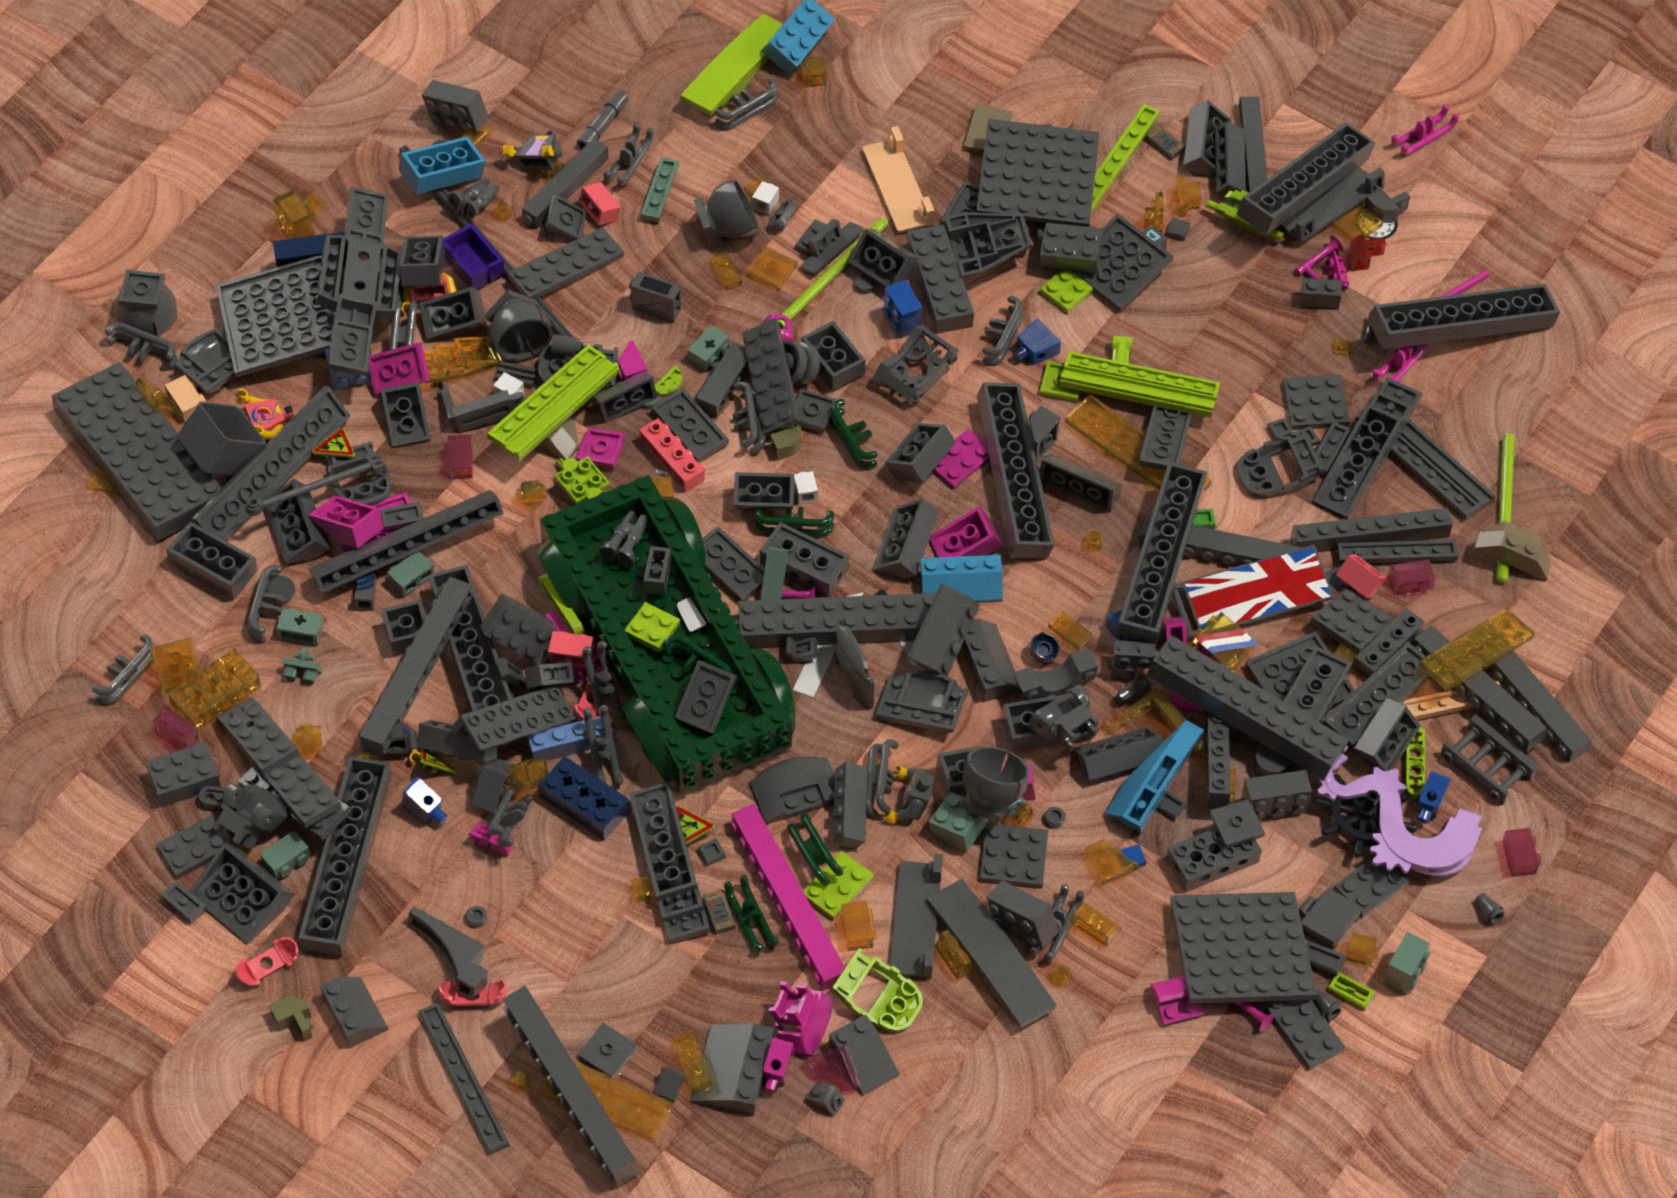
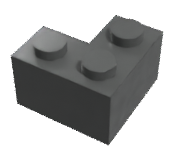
M499 758L481 766L477 773V786L473 788L471 797H473L471 805L495 813L505 791L514 785L519 766Z

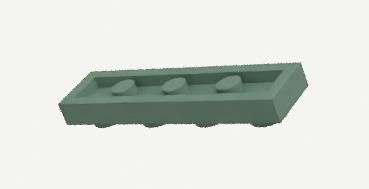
M660 158L641 212V219L660 222L679 167L678 160Z

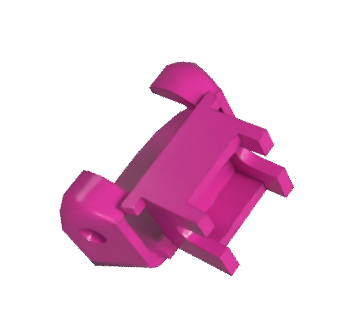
M780 981L781 992L775 1006L770 1007L768 1010L776 1021L775 1028L779 1029L777 1039L793 1043L795 1053L812 1055L818 1048L828 1026L833 1009V996L818 990H810L804 984H797L796 990H794L787 982ZM781 1024L798 1026V1033L785 1031Z

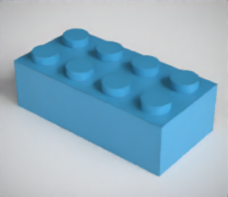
M802 0L761 51L789 75L798 67L835 21V18L815 0Z
M467 136L401 153L398 170L415 194H420L482 178L485 160Z

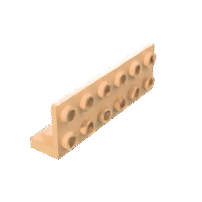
M896 126L891 128V136H888L887 141L863 146V152L898 233L934 225L935 210L929 196L923 197L903 152V136L899 127Z

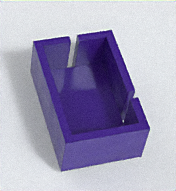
M472 223L443 238L446 261L453 265V269L469 287H474L477 290L486 285L487 280L491 282L505 274L504 260Z

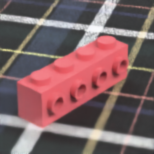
M657 418L639 429V441L685 493L705 481L704 466L694 459L689 449L686 450L683 447L681 440L671 433L666 423L663 424Z

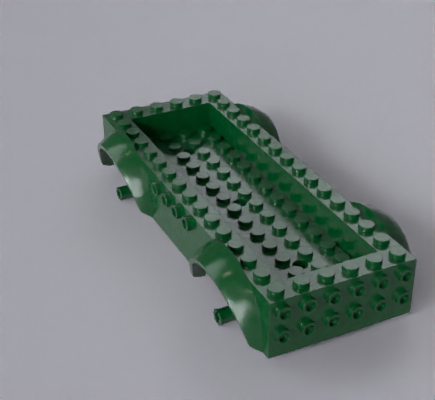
M647 475L639 477L628 484L619 485L608 492H602L593 498L582 500L571 507H565L556 513L547 514L540 519L542 546L537 551V555L566 607L572 608L583 629L590 631L597 645L600 641L607 643L605 650L610 669L627 698L623 705V710L642 743L643 753H645L646 757H650L665 782L669 781L670 787L677 788L681 795L792 747V735L795 731V703L785 671L771 653L762 649L749 648L739 631L736 618H732L729 614L728 604L726 602L723 603L718 587H714L712 584L710 573L708 571L705 572L706 559L702 535L693 513L684 502L674 497L661 496L651 477ZM634 511V525H636L641 515L647 516L648 520L642 534V539L633 548V553L636 557L635 563L632 567L628 568L619 563L617 556L613 561L603 559L599 554V549L614 536L615 528L619 526L628 512ZM626 539L622 540V542H621L620 545H619L618 550H619V549L622 547V545L625 543ZM650 546L671 549L672 565L666 595L645 593L644 576ZM686 598H690L706 622V625L692 632L688 630L677 607V603ZM645 602L679 618L680 625L673 635H681L726 663L730 667L732 674L737 675L714 733L675 718L695 669L694 667L687 675L681 671L691 656L682 650H675L671 655H666L664 647L660 652H657L629 638L625 632L626 627Z

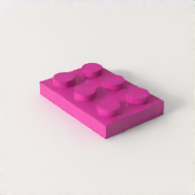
M420 342L369 356L370 375L374 392L377 395L381 394V389L430 381L422 343Z
M969 429L955 439L956 443L952 446L950 452L933 469V472L953 489L990 461L986 443Z

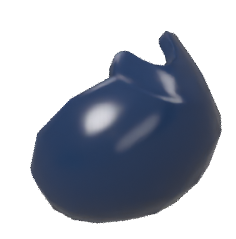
M1044 632L1033 636L1029 646L1031 656L1041 663L1054 660L1058 656L1060 649L1058 640L1052 634Z

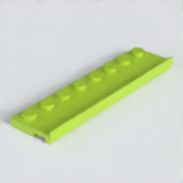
M588 344L487 433V439L516 457L518 461H521L619 373L620 367H618V363H612L607 360L604 354Z
M1069 351L1060 376L1059 386L1211 418L1221 382Z

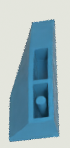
M1187 720L1181 724L1126 778L1105 814L1142 834L1203 734L1204 729Z

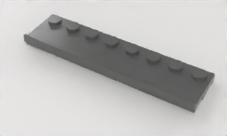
M1363 411L1355 417L1356 423L1358 422ZM1410 419L1408 420L1390 451L1393 456L1465 520L1495 499L1494 493Z

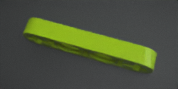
M546 573L538 577L540 587L569 632L576 635L584 634L581 622L572 608L566 607L548 574Z
M1421 727L1416 733L1418 737L1417 743L1413 744V738L1405 750V794L1412 800H1418L1425 787V731ZM1416 750L1420 752L1421 756L1417 758L1412 757L1410 751ZM1417 768L1421 773L1413 775L1410 773V769ZM1414 782H1417V792H1414V790L1412 789Z

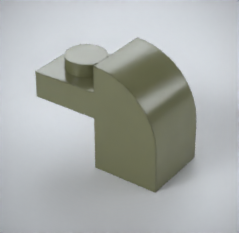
M792 425L779 432L770 434V446L777 460L790 457L799 450L801 445L800 425L795 427Z
M286 997L269 1004L271 1015L279 1031L296 1024L304 1041L312 1038L311 1029H313V1025L310 1020V1009L306 1002L296 997Z

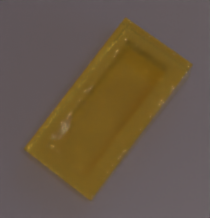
M761 177L744 186V192L752 198L761 182H768Z

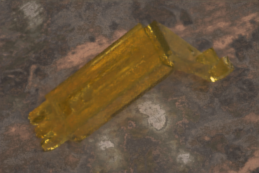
M1154 689L1123 714L1116 712L1115 718L1118 722L1112 726H1107L1102 721L1101 723L1102 729L1106 733H1114L1127 723L1153 710L1173 733L1186 719L1162 690L1158 692L1157 689ZM1200 738L1193 750L1200 758H1203L1206 755L1205 743Z

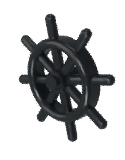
M1333 775L1339 784L1347 785L1340 775ZM1369 790L1361 802L1358 798L1348 799L1353 807L1341 804L1345 799L1336 798L1335 801L1315 797L1313 799L1314 805L1330 809L1332 825L1322 829L1321 834L1326 837L1338 832L1344 839L1355 844L1353 855L1356 858L1361 856L1363 846L1372 847L1378 845L1372 840V835L1380 833L1379 825L1377 824L1379 823V804L1376 805L1379 802V793L1375 790ZM1403 793L1400 795L1401 803L1408 800L1407 794ZM1341 812L1352 816L1344 819ZM1403 821L1407 831L1412 833L1417 831L1416 825ZM1357 824L1358 830L1351 827V825ZM1367 827H1370L1374 833H1366Z

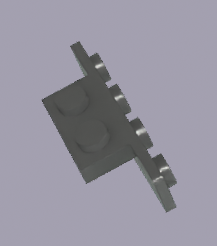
M833 218L808 240L812 255L800 265L801 269L813 275L816 274L864 231L863 227L849 222L841 229L839 221Z

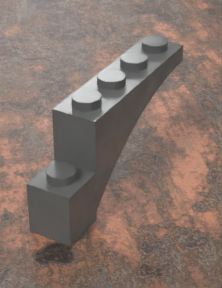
M413 906L409 911L408 926L421 933L440 951L453 973L456 982L455 992L473 1001L487 985L488 971L478 965L483 959L485 945Z

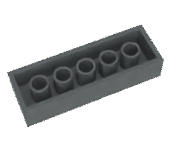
M944 224L907 231L906 245L908 251L919 257L914 269L936 334L973 327L974 311Z

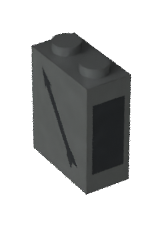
M638 272L629 284V289H631L629 300L631 301L632 309L674 323L681 311V285Z

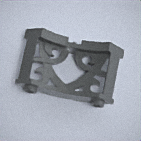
M925 325L915 326L908 339L901 346L903 351L898 356L894 354L886 361L881 362L872 379L877 383L883 381L906 397L907 403L918 402L943 376L949 366L956 362L959 349L931 332ZM925 336L934 341L930 346ZM938 345L947 350V353L942 359L938 358V356L941 354V350H936L932 354V351ZM915 351H918L919 355L915 356L913 355V353ZM926 358L927 374L914 377L908 376L906 362H920ZM899 369H903V370H904V373H903L902 375H901V372H902V371H898Z

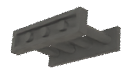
M1475 714L1470 719L1467 728L1469 732L1454 746H1451L1446 741L1443 744L1441 755L1447 762L1452 763L1489 793L1493 800L1504 805L1509 795L1507 790L1522 776L1531 780L1536 774L1538 765ZM1474 738H1478L1485 745L1470 759H1467L1460 751ZM1489 751H1494L1500 758L1483 772L1475 764ZM1506 763L1510 764L1516 771L1499 785L1491 777Z

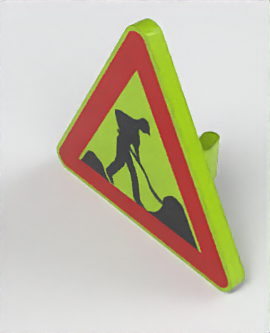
M343 428L336 431L312 450L314 455L355 457V453Z
M421 748L420 762L423 763V768L433 766L431 773H437L439 769L457 773L454 767L440 757Z
M676 806L686 844L714 829L713 823L681 806Z

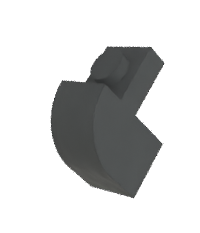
M1380 189L1366 197L1364 209L1377 221L1384 223L1397 221L1398 214L1408 209L1410 195L1407 192H1403L1390 198Z

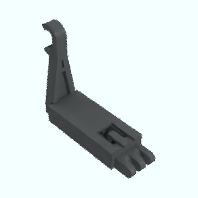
M436 378L432 381L435 387L444 386L442 390L436 392L437 398H443L453 431L459 429V432H463L503 419L525 400L522 392L509 395L508 390L454 407L446 380L444 378Z

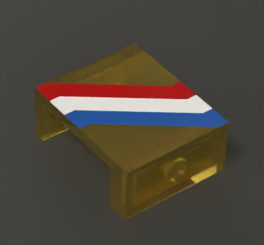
M1220 612L1217 616L1212 615L1206 622L1208 626L1204 630L1200 628L1194 634L1193 638L1195 640L1192 646L1195 648L1200 644L1221 664H1227V668L1234 672L1254 651L1258 643L1224 613Z

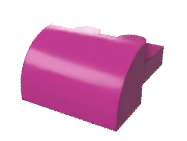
M1184 975L1149 984L1162 1025L1204 1014L1202 1003L1189 1004Z

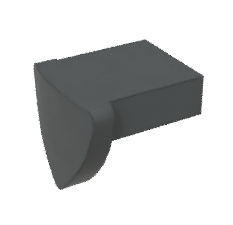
M662 1067L660 1071L662 1074L655 1093L676 1101L683 1081L686 1079V1073L678 1067Z

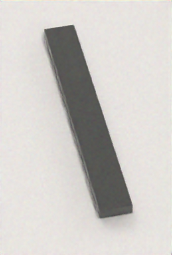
M437 1002L419 1010V1015L489 1155L509 1147V1142L439 1003Z

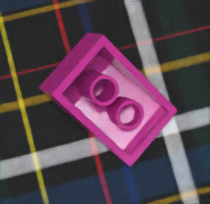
M336 495L309 514V518L342 544L353 548L361 547L384 529L379 508Z
M979 506L930 536V541L938 558L986 556L1003 546L989 516Z

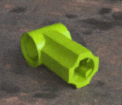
M1113 335L1112 360L1129 363L1133 337Z

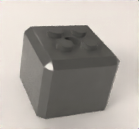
M199 401L177 434L179 443L201 472L205 474L235 476L262 450L266 443L244 412L237 406Z

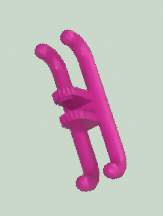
M1444 104L1436 116L1428 115L1425 121H1418L1416 128L1400 137L1396 134L1392 135L1391 143L1395 146L1401 145L1402 154H1412L1453 129L1458 122L1459 115L1453 114L1446 125L1434 131L1435 124L1440 122L1449 111V106ZM1415 136L1419 139V141L1409 147L1407 144H1403Z
M1430 343L1421 344L1413 354L1412 346L1399 347L1380 369L1373 371V378L1375 380L1381 379L1394 365L1399 370L1392 378H1388L1398 382L1425 353Z

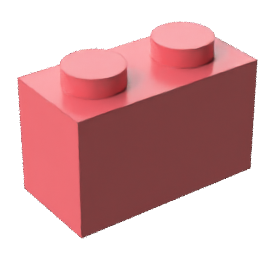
M601 182L582 187L578 201L598 226L617 221L621 206Z
M1356 554L1349 555L1336 574L1341 578L1340 581L1344 585L1353 587L1356 590V594L1362 598L1374 597L1387 578Z
M553 631L548 650L549 663L572 662V666L585 668L582 649L585 646H589L593 652V637L585 634L576 635L564 631Z

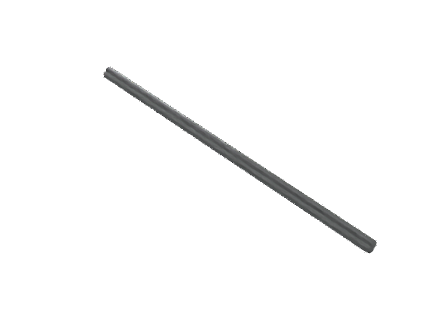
M404 145L399 149V153L401 155V153L411 151V149ZM444 187L432 190L463 227L472 223L504 260L505 275L508 277V272L515 269L472 219H464L461 216V211L455 213L451 209L447 201L449 193ZM540 297L536 298L535 300L539 304L538 307L545 312L550 320L551 328L556 334L574 337Z

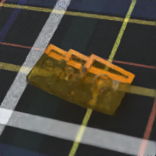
M489 336L453 338L452 344L434 345L432 351H423L430 381L426 383L444 382L468 377L497 367L502 363L500 356L492 346Z

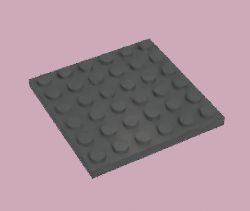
M988 119L976 213L1023 214L1025 221L1089 227L1100 132Z
M322 254L216 285L236 377L325 352V348L330 347L334 311L316 304Z
M1295 892L1171 895L1170 904L1189 1004L1316 999L1317 993L1303 928L1300 923L1301 919Z

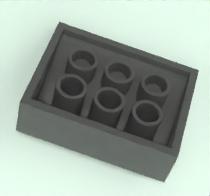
M225 842L189 891L206 905V909L246 943H250L285 909L295 895L236 845Z
M711 1024L691 1103L755 1116L764 1081L763 1069L772 1038H774V1028L758 1024Z

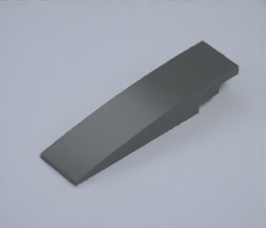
M1388 377L1386 378L1380 391L1377 390L1371 403H1368L1314 497L1313 503L1349 518L1403 431L1422 397V392Z
M669 781L629 793L654 891L670 944L711 932Z
M963 879L927 897L926 900L993 999L999 1001L1007 1015L1010 1013L1019 1028L1056 1008V1003L1033 970Z

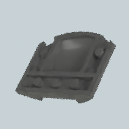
M219 328L207 331L193 339L180 352V358L175 362V367L206 393L221 390L223 384L236 376L226 330L219 331Z
M842 618L838 619L836 665L840 664L850 687L853 688V697L866 708L872 709L874 704V679H871L870 675H868L869 666L848 625L843 627Z
M914 670L906 671V674L897 677L893 673L890 674L875 715L894 725L901 723L935 730V733L954 732L968 694V689L964 687L963 690L957 685L956 680L939 673Z
M805 756L783 760L764 769L750 781V786L766 825L834 805L835 779L827 758Z

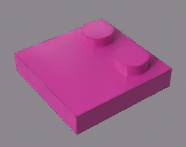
M588 428L576 460L580 461L588 456L595 466L614 469L626 439L625 433Z

